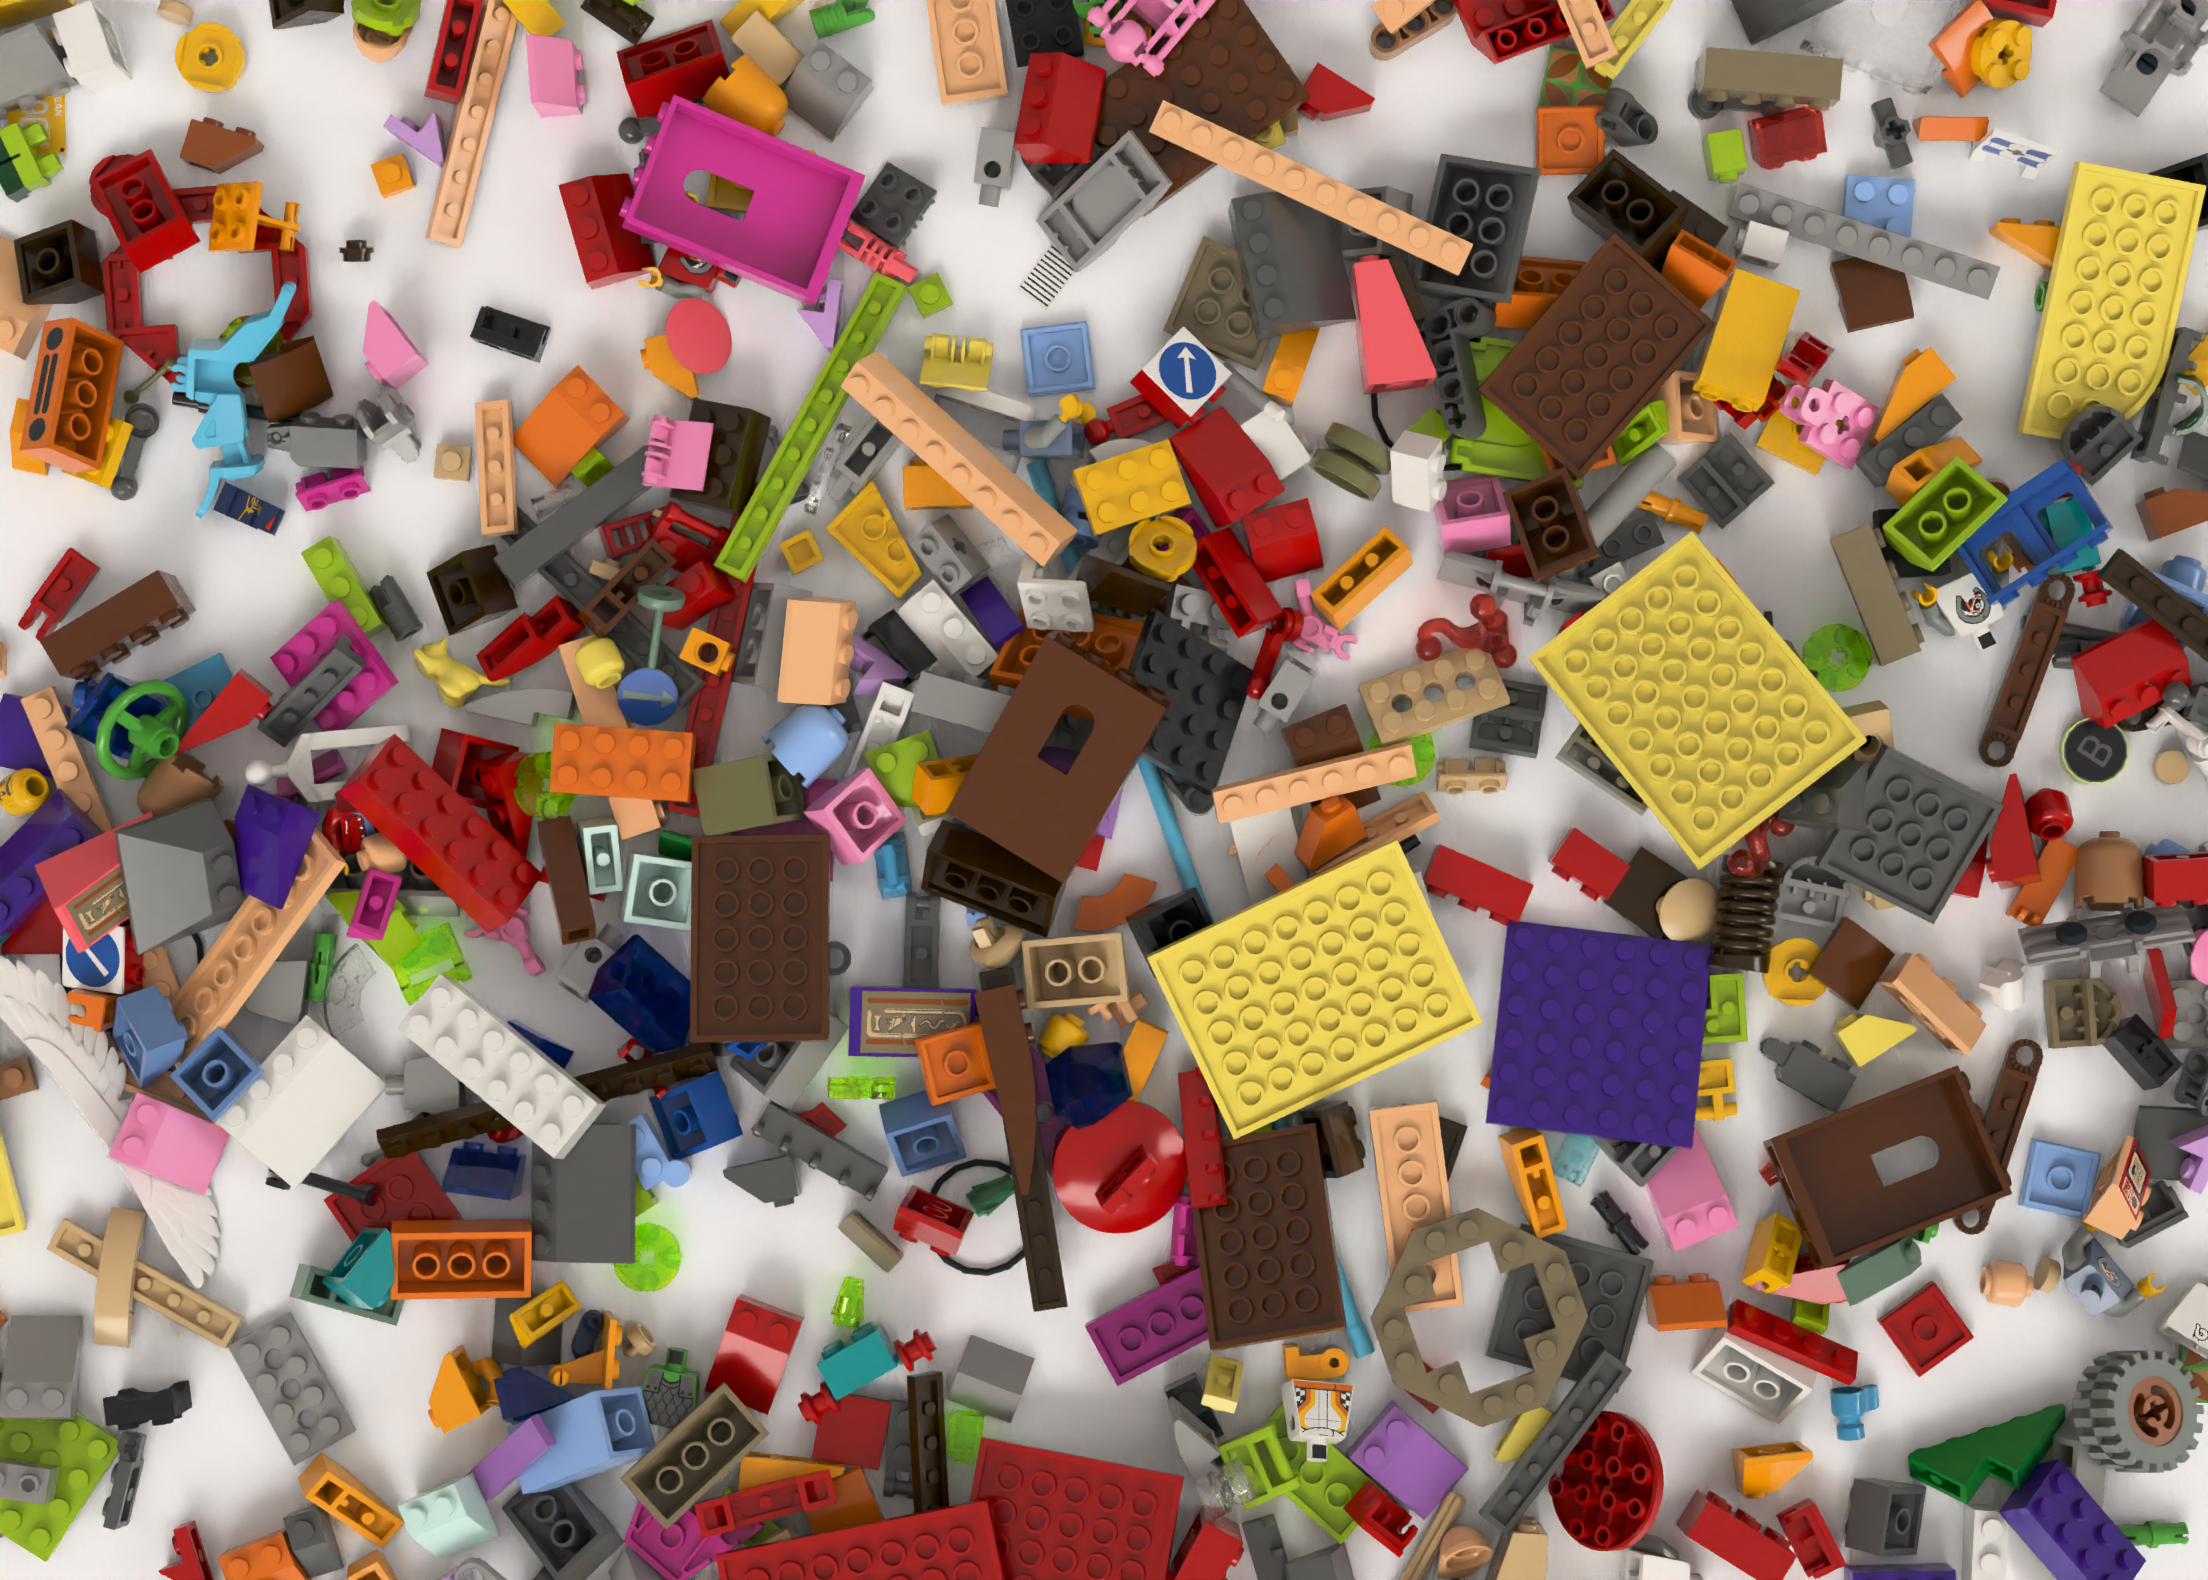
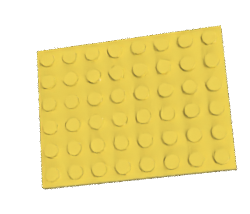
M1692 531L1529 657L1533 666L1698 870H1701L1867 742L1865 736Z
M1396 838L1146 955L1234 1140L1482 1024L1481 1018Z

